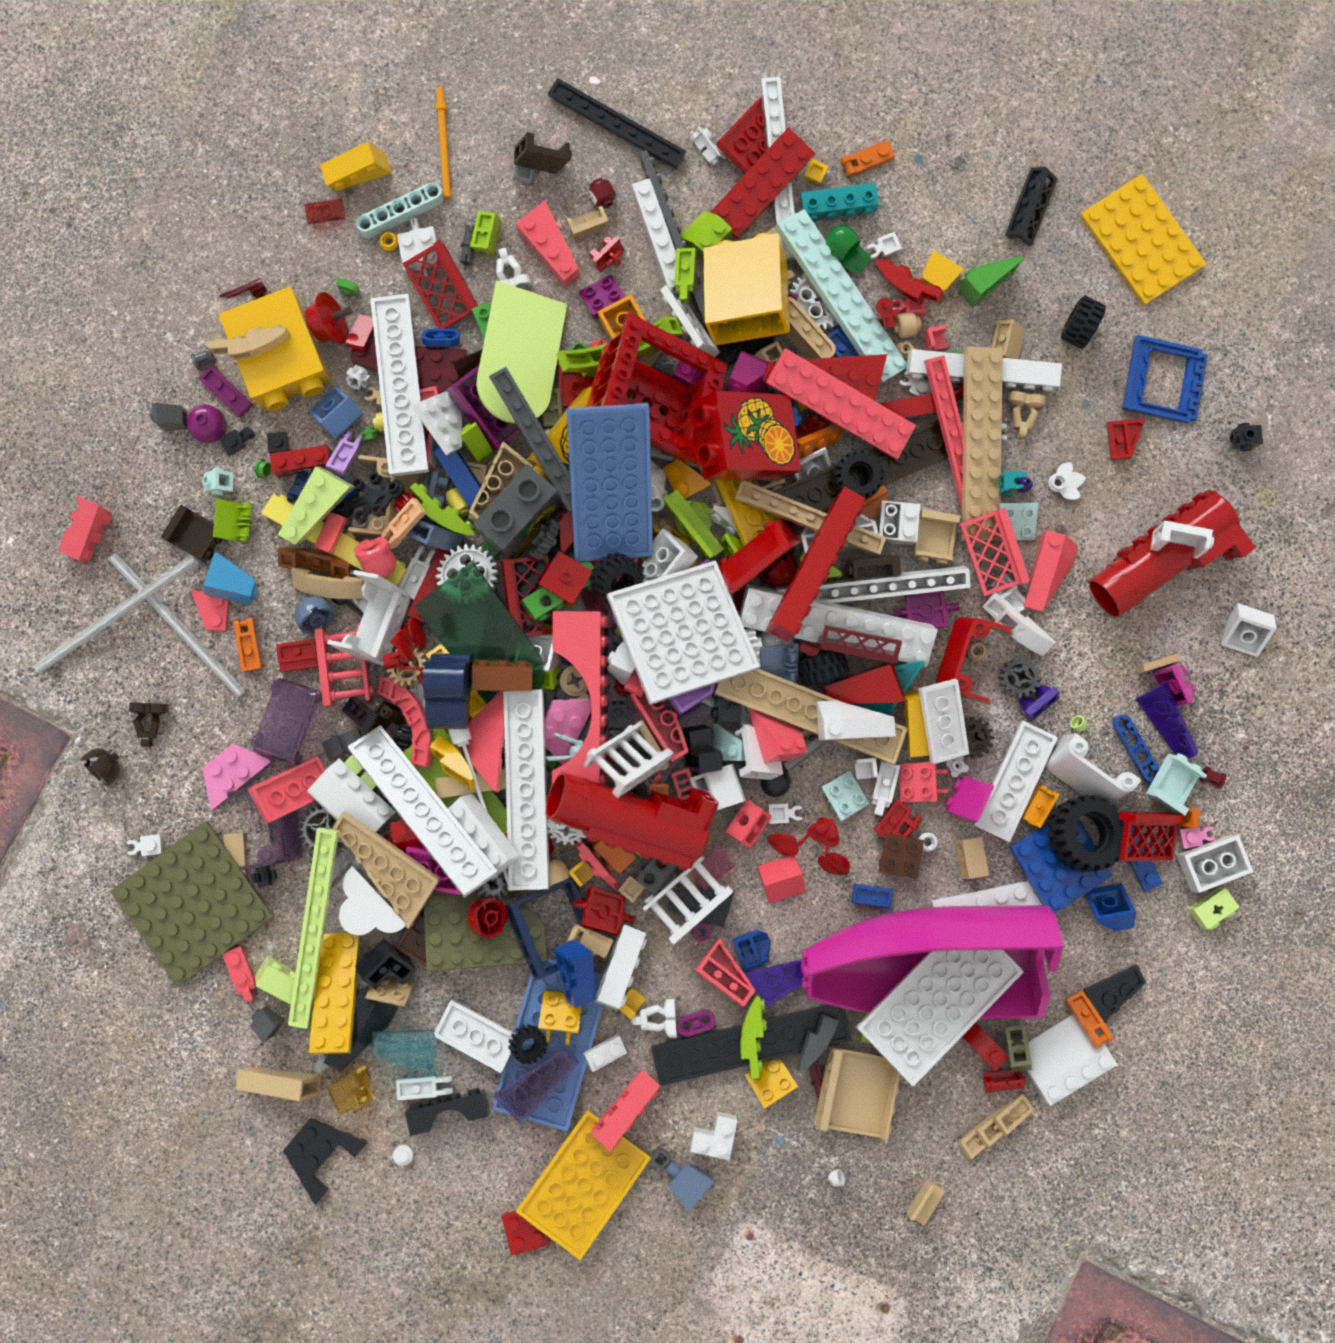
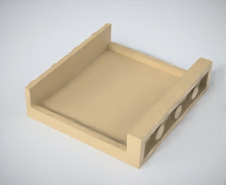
M829 1046L814 1125L819 1130L827 1131L832 1129L878 1137L887 1141L892 1131L891 1119L895 1114V1098L899 1094L898 1083L902 1075L882 1055Z

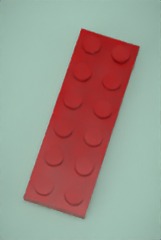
M788 127L710 213L720 216L732 227V235L738 239L811 161L816 153Z

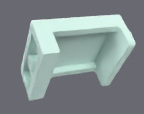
M1179 753L1177 755L1168 754L1146 794L1172 812L1186 815L1189 810L1184 806L1186 799L1198 778H1206L1207 774L1201 771L1202 768L1200 766L1189 763L1187 761L1188 758Z

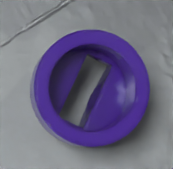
M1021 478L1017 482V485H1024L1026 481L1028 482L1025 489H1017L1019 492L1027 493L1032 489L1033 483L1030 478Z

